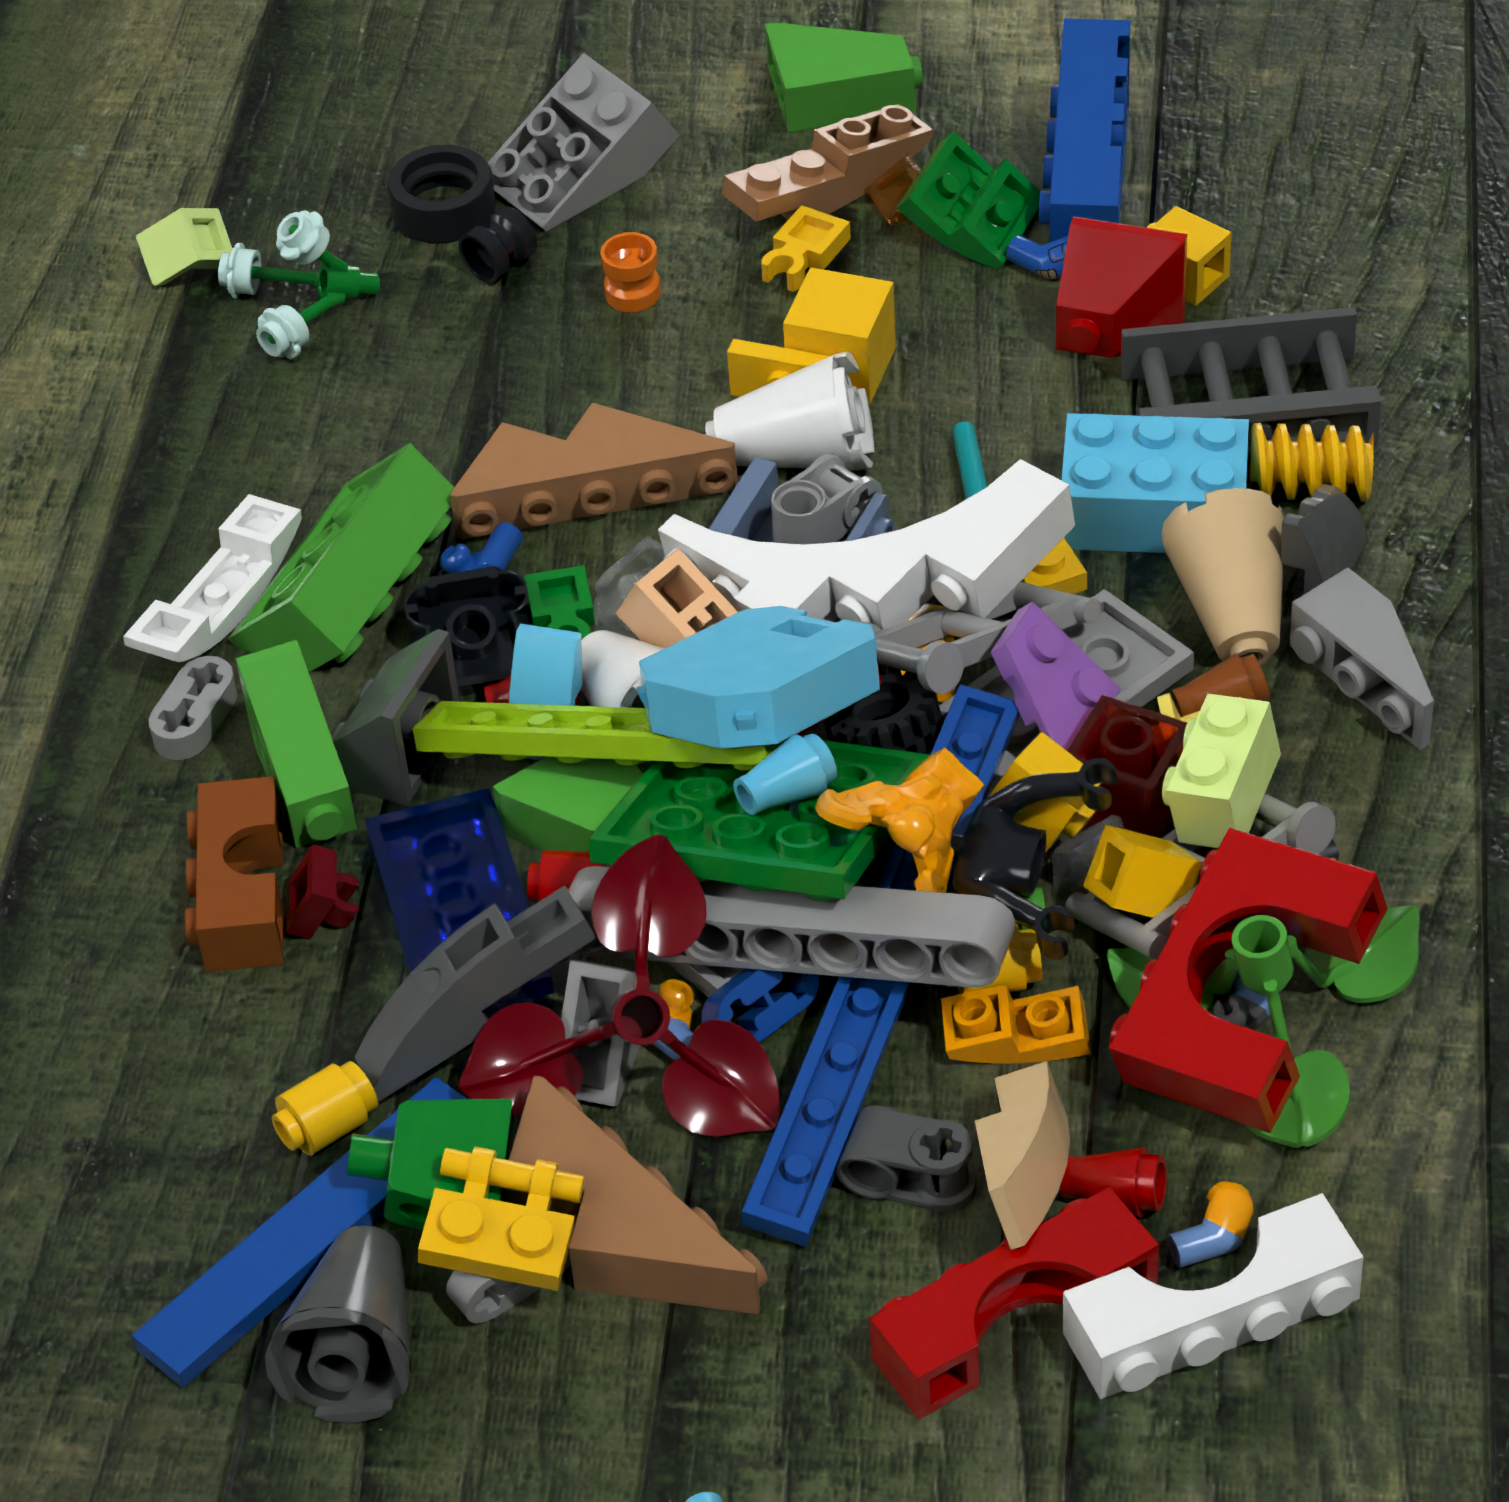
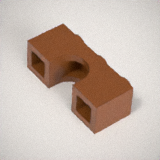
M275 776L198 783L197 810L187 811L189 845L191 849H197V858L186 859L188 893L190 898L196 897V907L185 909V929L189 947H200L205 972L284 965V912L275 872L248 874L258 869L284 866V817Z

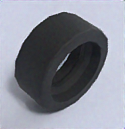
M445 144L430 145L417 149L398 160L388 174V194L392 219L401 232L414 240L428 243L455 242L475 226L485 227L488 217L495 213V194L491 168L482 155L470 148ZM455 186L468 190L458 197L443 201H427L415 198L422 192L436 187Z

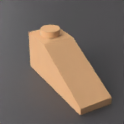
M679 548L635 583L616 612L617 616L641 641L662 648H667L738 613Z

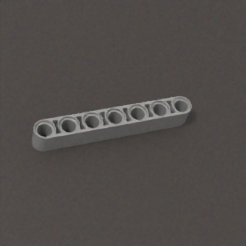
M585 867L578 871L568 890L594 933L591 918L592 901L601 879L610 867ZM707 880L699 882L704 892L707 911L705 926L700 937L681 954L672 957H661L648 951L647 960L972 988L985 987L993 983L999 975L1015 930V919L1005 904L994 898L980 895L854 886L845 899L836 898L819 901L808 898L804 893L776 889L751 891L743 888L741 884ZM598 938L586 944L577 952L591 956L635 959V949L613 951L604 947Z

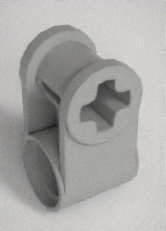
M826 453L820 456L807 469L791 480L779 485L773 491L771 497L773 542L802 545L837 542L852 531L874 493L882 494L881 484L870 476L859 477L845 468L844 461L833 453Z

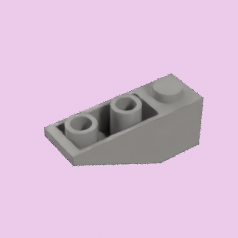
M1348 567L1294 600L1291 611L1289 646L1293 648L1297 656L1304 662L1313 664L1332 679L1346 696L1357 699L1377 715L1390 731L1402 735L1419 750L1430 744L1434 699L1391 600Z

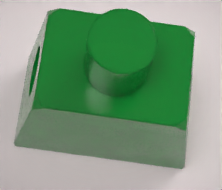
M500 1098L404 1101L398 1107L394 1139L352 1134L347 1176L388 1181L384 1217L390 1222L423 1231L434 1189L439 1188L463 1193L466 1180L440 1175L445 1148L472 1153L474 1147L477 1146L496 1150V1158L505 1159L512 1100ZM490 1186L487 1198L500 1201L502 1188Z

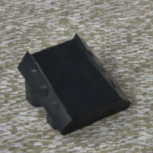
M496 566L428 577L419 586L414 587L403 600L411 644L437 629L450 633L459 697L484 693L485 686L496 684L511 676L516 631L520 624L533 625L526 581L519 574L512 571H504Z

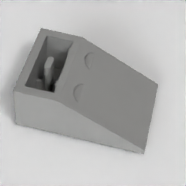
M583 53L489 160L488 164L492 171L494 192L547 232L643 178L680 135L652 102Z

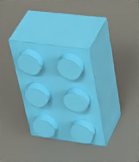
M1067 413L1061 481L1069 484L1075 526L1064 537L1071 549L1166 553L1161 538L1163 522L1176 507L1186 502L1188 511L1206 504L1204 495L1206 493L1222 489L1246 488L1249 419Z

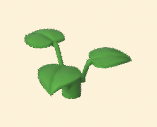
M1417 905L1389 907L1359 964L1307 947L1303 954L1298 949L1296 938L1292 935L1287 936L1286 928L1280 920L1268 915H1256L1246 918L1235 927L1232 933L1233 949L1225 952L1226 959L1216 967L1208 978L1202 993L1201 1006L1211 1013L1214 1005V994L1225 995L1229 993L1238 972L1241 982L1247 988L1257 994L1266 995L1275 1037L1288 1041L1291 1049L1279 992L1284 989L1293 975V962L1317 987L1326 988L1334 983L1338 994L1347 1001L1370 1003L1391 998L1409 985L1418 966L1420 925ZM1130 947L1108 949V963L1114 984L1124 1002L1131 1008L1140 992V981L1143 971L1152 959ZM1324 1050L1309 1051L1294 1058L1300 1078L1271 1133L1247 1125L1245 1127L1257 1136L1293 1148L1301 1146L1310 1147L1332 1135L1346 1116L1351 1092L1349 1078L1342 1063L1333 1054Z

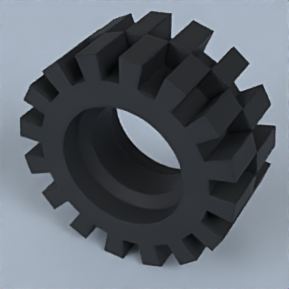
M890 667L887 675H880L882 681L880 690L824 720L829 741L928 754V751L933 750L944 723L936 693L924 689L918 680L917 674L905 672L902 676L901 670Z

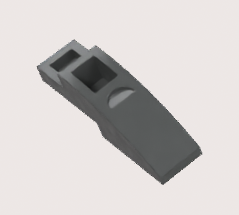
M565 885L509 921L506 920L496 903H494L465 923L436 947L408 975L386 1002L370 1026L355 1055L358 1066L365 1073L374 1088L378 1102L393 1092L410 1086L420 1075L450 1056L470 1048L488 1020L483 1009L499 999L513 995L523 984L556 963L570 959L580 948L597 938Z

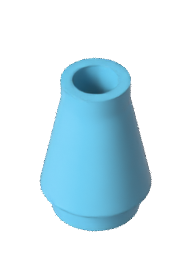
M812 733L804 737L794 734L747 774L735 779L733 783L734 792L742 808L748 814L755 815L765 809L821 795L827 790V784L836 780L837 768L829 748L819 736Z

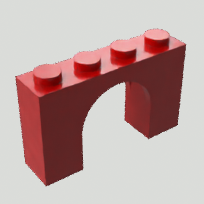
M1229 828L1218 849L1210 851L1206 856L1200 871V882L1188 904H1182L1175 912L1170 927V937L1158 959L1154 958L1146 965L1140 981V992L1128 1014H1122L1112 1028L1109 1050L1123 1083L1271 1133L1300 1078L1288 1041L1225 1021L1209 1013L1201 1006L1202 993L1206 982L1216 967L1226 959L1225 952L1233 949L1232 933L1235 927L1244 919L1256 915H1268L1280 920L1286 928L1287 936H1294L1298 945L1359 964L1388 910L1377 873Z

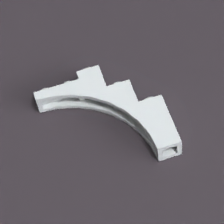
M1020 459L988 487L946 512L900 530L853 541L806 545L753 541L712 531L676 514H673L658 529L665 554L664 560L679 548L738 612L746 609L785 606L807 611L808 617L832 622L837 617L840 620L864 621L875 624L882 630L908 621L933 595H935L940 603L951 610L956 611L960 609L967 614L985 618L1073 529L1075 520L1069 484Z

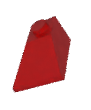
M1073 216L1056 303V350L1115 358L1121 355L1122 329L1185 323L1188 234Z

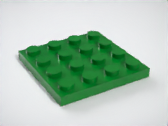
M823 740L829 748L837 768L836 780L827 784V789L840 793L874 781H881L886 785H900L931 754ZM654 761L589 837L590 862L612 865L625 851L635 844L660 834L668 838L677 854L691 869L699 882L715 880L741 884L743 888L751 891L776 889L804 893L810 899L827 901L836 898H846L890 834L887 828L874 824H869L858 831L828 822L820 817L815 810V804L820 795L765 809L755 815H750L738 802L733 787L734 780L747 774L750 770H738L733 767V764L706 763L693 768H680L675 766L673 762Z

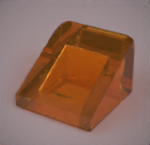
M908 153L865 188L890 225L909 220L896 207L922 169Z

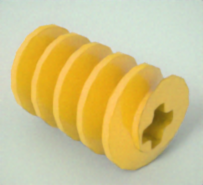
M1254 423L1251 428L1249 489L1253 482H1258L1260 491L1272 497L1276 484L1282 483L1287 500H1295L1301 483L1307 484L1311 497L1322 484H1331V486L1339 488L1345 495L1350 484L1356 486L1360 501L1368 502L1372 491L1374 433H1372L1369 442L1365 443L1359 426L1352 425L1344 442H1340L1335 426L1326 425L1320 441L1316 442L1310 424H1303L1296 440L1291 441L1286 424H1277L1271 441H1268L1261 423Z

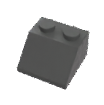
M437 629L390 656L375 679H369L365 683L360 694L359 703L347 721L339 723L335 728L332 740L350 790L408 806L442 753L417 751L412 728L440 701L460 702L450 633L448 631Z

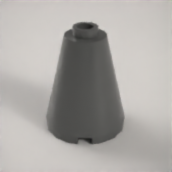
M354 1226L342 1231L336 1237L273 1331L265 1354L267 1377L280 1397L292 1406L295 1397L305 1403L316 1407L314 1417L328 1422L359 1423L382 1417L392 1409L393 1401L401 1394L404 1395L411 1376V1358L403 1253L397 1240L386 1231L372 1226Z

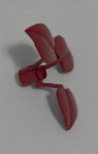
M660 834L651 836L625 851L607 870L594 894L591 918L599 942L604 947L613 951L635 949V989L623 993L615 1001L611 1011V1022L565 1040L564 1024L560 1017L549 1008L529 1002L515 1003L504 1007L486 1021L477 1035L470 1057L459 1080V1087L465 1095L471 1099L512 1100L511 1114L522 1115L533 1077L541 1076L556 1089L559 1086H563L575 1096L582 1086L584 1077L579 1061L570 1051L617 1034L624 1041L636 1045H648L660 1040L680 1056V1058L673 1061L666 1068L663 1074L662 1095L666 1109L682 1127L701 1135L719 1137L751 1131L772 1130L778 1125L780 1115L779 1088L769 1058L757 1039L740 1025L730 1021L712 1019L703 1022L696 1028L690 1039L689 1046H687L668 1030L670 1011L666 1001L658 993L649 990L648 951L661 957H672L681 954L700 937L707 915L704 892L697 877L677 854L666 836Z

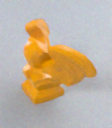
M944 747L921 762L900 785H886L881 781H874L840 793L827 789L818 798L815 810L823 819L843 828L859 831L869 824L887 828L895 843L913 855L918 871V877L914 880L916 891L946 893L954 857V850L950 844L952 830L959 817L975 800L984 784Z

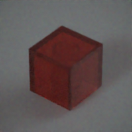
M1101 695L1067 752L1083 764L1094 758H1104L1110 761L1117 771L1118 783L1112 786L1101 783L1099 787H1104L1111 793L1112 804L1105 811H1096L1081 832L1088 833L1106 823L1107 825L1157 838L1162 837L1172 820L1170 806L1165 805L1162 798L1163 781L1169 767L1177 766L1183 752V738L1187 722Z

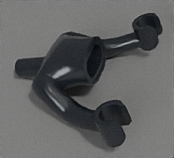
M1094 758L1084 763L1079 772L1031 775L1011 783L980 802L976 806L964 834L952 833L950 844L954 850L953 860H956L952 880L953 894L986 896L1005 904L1012 912L1015 922L1035 931L1038 947L1042 954L1051 959L1064 958L1069 952L1067 941L1060 936L1050 935L1049 933L1055 930H1062L1067 933L1075 931L1072 915L1061 906H1050L1042 909L1019 896L1031 897L1036 889L1045 858L1046 830L1027 827L1014 822L1013 819L1017 814L1034 803L1052 798L1081 796L1088 808L1095 811H1105L1112 804L1111 793L1104 787L1094 785L1106 783L1112 786L1118 783L1117 771L1113 764L1104 758Z

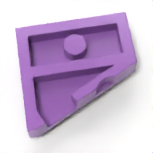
M1031 602L1017 610L991 650V654L1003 679L1011 686L1014 692L1015 705L1025 726L1036 722L1040 732L1045 733L1078 759L1121 688L1034 602Z

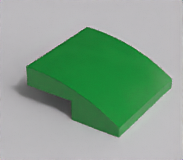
M952 131L939 142L896 208L924 232L950 249L980 264L998 269L1007 259L1006 252L1012 239L1017 235L1022 236L1039 209L1041 191L1007 159L995 168H992L963 139Z

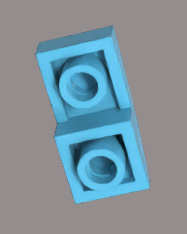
M520 624L516 631L509 703L575 706V699L583 686L581 633ZM530 756L527 759L541 760L545 757Z

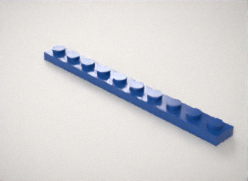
M959 684L931 752L932 755L945 747L984 784L975 800L959 817L952 830V833L961 835L964 834L976 806L988 796L1019 718V711L1014 700L963 684ZM894 842L876 888L916 891L914 880L918 877V871L912 853L904 850ZM956 860L952 862L946 893H949L952 886ZM838 977L742 1209L741 1226L804 1247L808 1246L836 1176L837 1165L857 1115L864 1106L912 982Z

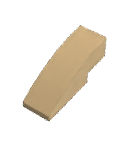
M1047 1061L994 1078L1001 1112L975 1120L988 1191L1011 1250L1025 1246L1043 1221L1059 1191L1068 1162L1070 1146L1068 1117Z

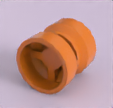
M637 232L617 234L606 240L601 247L600 256L601 266L606 274L604 278V294L607 303L614 309L623 312H639L655 305L660 298L661 286L660 277L656 271L658 254L654 240L647 235Z

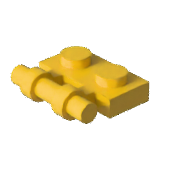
M477 1146L474 1147L472 1153L445 1148L440 1175L466 1180L463 1193L439 1188L434 1189L418 1247V1263L558 1291L574 1231V1216L550 1211L553 1198L580 1203L585 1175L558 1170L559 1163L537 1159L535 1165L496 1158V1150ZM490 1186L529 1193L526 1206L488 1199Z

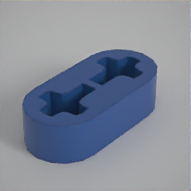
M744 969L714 991L705 1001L702 1010V1023L712 1019L730 1021L734 1016L730 1006H748L752 1004L753 1007L744 1013L738 1021L739 1025L750 1032L760 1043L805 1009L815 999L819 989V975L793 973L794 976L788 981V988L791 992H774L769 994L768 991L782 981V972Z

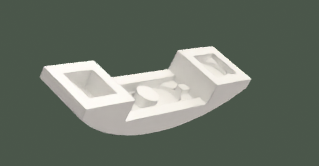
M248 494L218 528L220 549L171 604L155 600L123 636L125 646L172 661L182 662L203 654L219 643L241 622L277 572L301 522V509Z

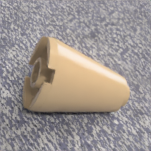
M1246 488L1212 491L1204 494L1206 504L1188 511L1185 502L1171 512L1163 522L1161 532L1163 547L1218 657L1224 661L1235 653L1240 658L1254 654L1259 664L1262 665L1277 651L1280 645L1283 564L1281 563L1283 510L1280 505L1278 508L1272 504L1271 496L1263 491Z

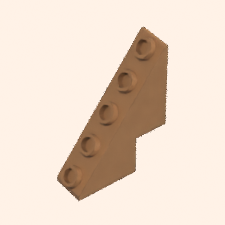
M596 403L590 405L566 440L502 422L449 494L455 537L465 540L491 535L497 524L503 522L510 523L520 530L733 491L738 484L735 443Z
M534 1076L509 1160L535 1165L536 1160L541 1159L559 1163L558 1170L585 1175L580 1203L553 1198L550 1211L574 1216V1231L569 1245V1254L575 1290L759 1315L761 1309L759 1289L768 1282L766 1271L760 1261L747 1249L742 1248L738 1251L720 1235L712 1218L699 1207L691 1209L674 1194L668 1180L658 1169L653 1166L645 1168L628 1153L620 1136L608 1126L600 1128L584 1114L578 1100L568 1089L563 1086H559L556 1089L544 1077ZM504 1188L506 1202L526 1206L529 1193Z

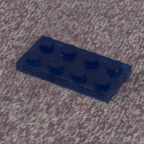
M490 788L365 819L367 836L409 974L436 947L465 923L494 903H496L507 921L529 908ZM548 968L523 984L513 995L499 999L483 1010L486 1011L553 994L554 989L550 969Z

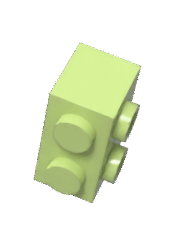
M1207 693L1197 719L1191 718L1188 721L1183 738V752L1177 766H1171L1167 770L1162 787L1163 802L1165 805L1170 806L1178 842L1218 848L1229 828L1249 833L1281 756L1270 702Z

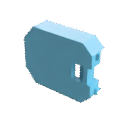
M785 606L746 609L640 660L639 667L642 686L637 687V692L644 704L645 714L653 733L719 749L778 744L880 690L876 653L878 644L875 641L871 624L847 619L836 623L808 617L807 611Z

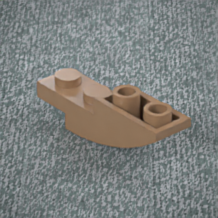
M900 104L888 105L880 110L854 118H845L837 123L814 129L812 147L809 150L797 151L793 155L763 164H754L747 169L724 175L722 195L756 222L779 214L789 220L801 205L830 214L867 194L896 173L932 140L933 129Z

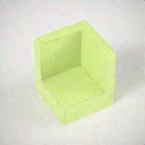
M180 208L136 235L152 284L155 286L165 285L190 269H218L222 253H230L232 249L219 208Z

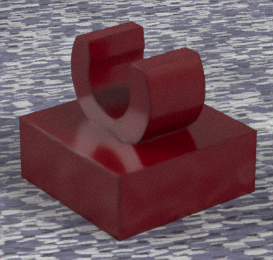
M312 844L287 882L286 933L311 939L323 920L334 927L346 928L349 927L359 912V905L348 903L359 886V880L346 873H337L335 850Z

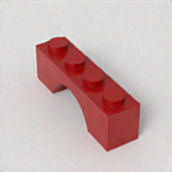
M1110 1187L1087 1199H1076L1063 1207L1056 1216L1040 1224L1025 1246L1011 1250L1007 1239H1005L998 1248L968 1264L960 1263L945 1271L937 1281L910 1296H899L887 1302L877 1314L869 1317L871 1359L917 1419L920 1420L979 1387L978 1345L987 1329L1000 1317L1026 1305L1038 1303L1063 1304L1064 1291L1130 1267L1145 1279L1158 1285L1159 1244Z

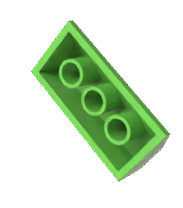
M411 443L348 481L235 628L228 640L236 648L252 653L297 640L309 671L318 668L332 659L337 663L345 661L363 642L364 637L359 631L366 621L370 623L375 620L391 604L394 597L388 591L393 584L407 578L422 561L423 557L418 553V550L423 543H429L434 540L450 523L451 517L446 512L451 507L449 494L454 489V486Z

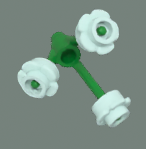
M304 210L287 215L278 226L276 246L284 259L295 260L298 264L305 265L319 259L323 264L320 266L318 273L261 267L260 252L258 250L245 249L243 243H236L230 253L223 252L220 257L218 267L220 286H227L232 298L238 299L240 294L255 295L260 279L317 286L321 299L302 312L298 313L288 305H281L276 309L267 308L259 316L256 332L258 342L265 352L274 357H287L290 360L297 358L300 355L301 347L309 341L307 323L328 309L344 303L345 299L355 300L358 295L376 296L379 292L380 278L377 273L360 272L357 266L348 265L347 262L332 255L326 249L330 239L329 230L323 225L322 216L315 211L309 213Z

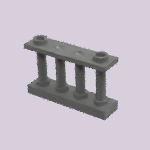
M1355 307L1122 329V381L1145 379L1151 407L1139 408L1138 416L1249 419L1247 458H1250L1251 428L1254 423H1261L1268 441H1271L1277 424H1286L1291 441L1296 440L1301 425L1310 424L1316 442L1320 441L1326 425L1335 426L1340 442H1344L1350 426L1355 425L1359 426L1365 443L1369 442L1372 433H1374V446H1378L1381 410L1377 386L1352 388L1344 361L1346 359H1354L1357 324ZM1320 362L1327 390L1293 393L1286 365ZM1262 368L1269 396L1234 399L1227 371ZM1203 373L1210 401L1175 405L1169 376Z

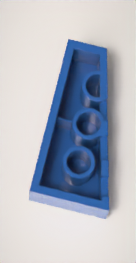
M1064 18L1059 85H1051L1050 118L1056 119H1048L1046 150L1047 153L1054 154H1045L1043 163V188H1051V191L1041 190L1039 203V224L1050 225V242L1069 235L1073 216L1120 224L1129 115L1131 20Z

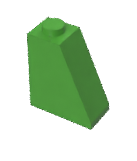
M777 22L765 24L767 68L788 132L828 126L845 118H854L880 110L888 105L900 104L911 112L916 111L915 89L923 88L922 68L918 56L910 57L903 35Z
M297 640L235 658L253 743L266 776H275L283 817L295 847L299 848L356 830L357 826L349 785Z
M545 757L493 786L499 829L506 837L540 851H589V837L644 772L637 765H619L614 759L589 758L576 763H563L558 761L556 757Z

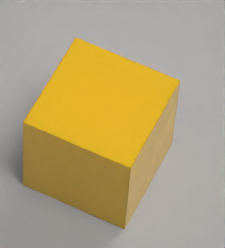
M810 267L783 322L784 347L827 356L851 352L860 371L849 374L852 387L856 386L857 389L865 388L868 404H871L896 349L894 283Z

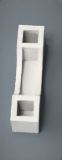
M1323 1193L1258 1217L1257 1247L1252 1261L1243 1272L1222 1285L1195 1291L1175 1290L1157 1285L1145 1279L1130 1267L1064 1291L1063 1335L1100 1400L1121 1391H1138L1147 1387L1157 1377L1188 1365H1205L1216 1359L1224 1351L1253 1340L1266 1341L1281 1334L1287 1327L1317 1315L1330 1316L1339 1313L1348 1307L1351 1302L1360 1299L1364 1257Z

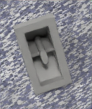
M575 959L570 960L561 1017L565 1028V1040L611 1022V1011L615 1001L623 993L635 989V971ZM616 1034L570 1051L579 1061L584 1077L582 1086L576 1093L575 1098L608 1106H617L641 1045L628 1043Z

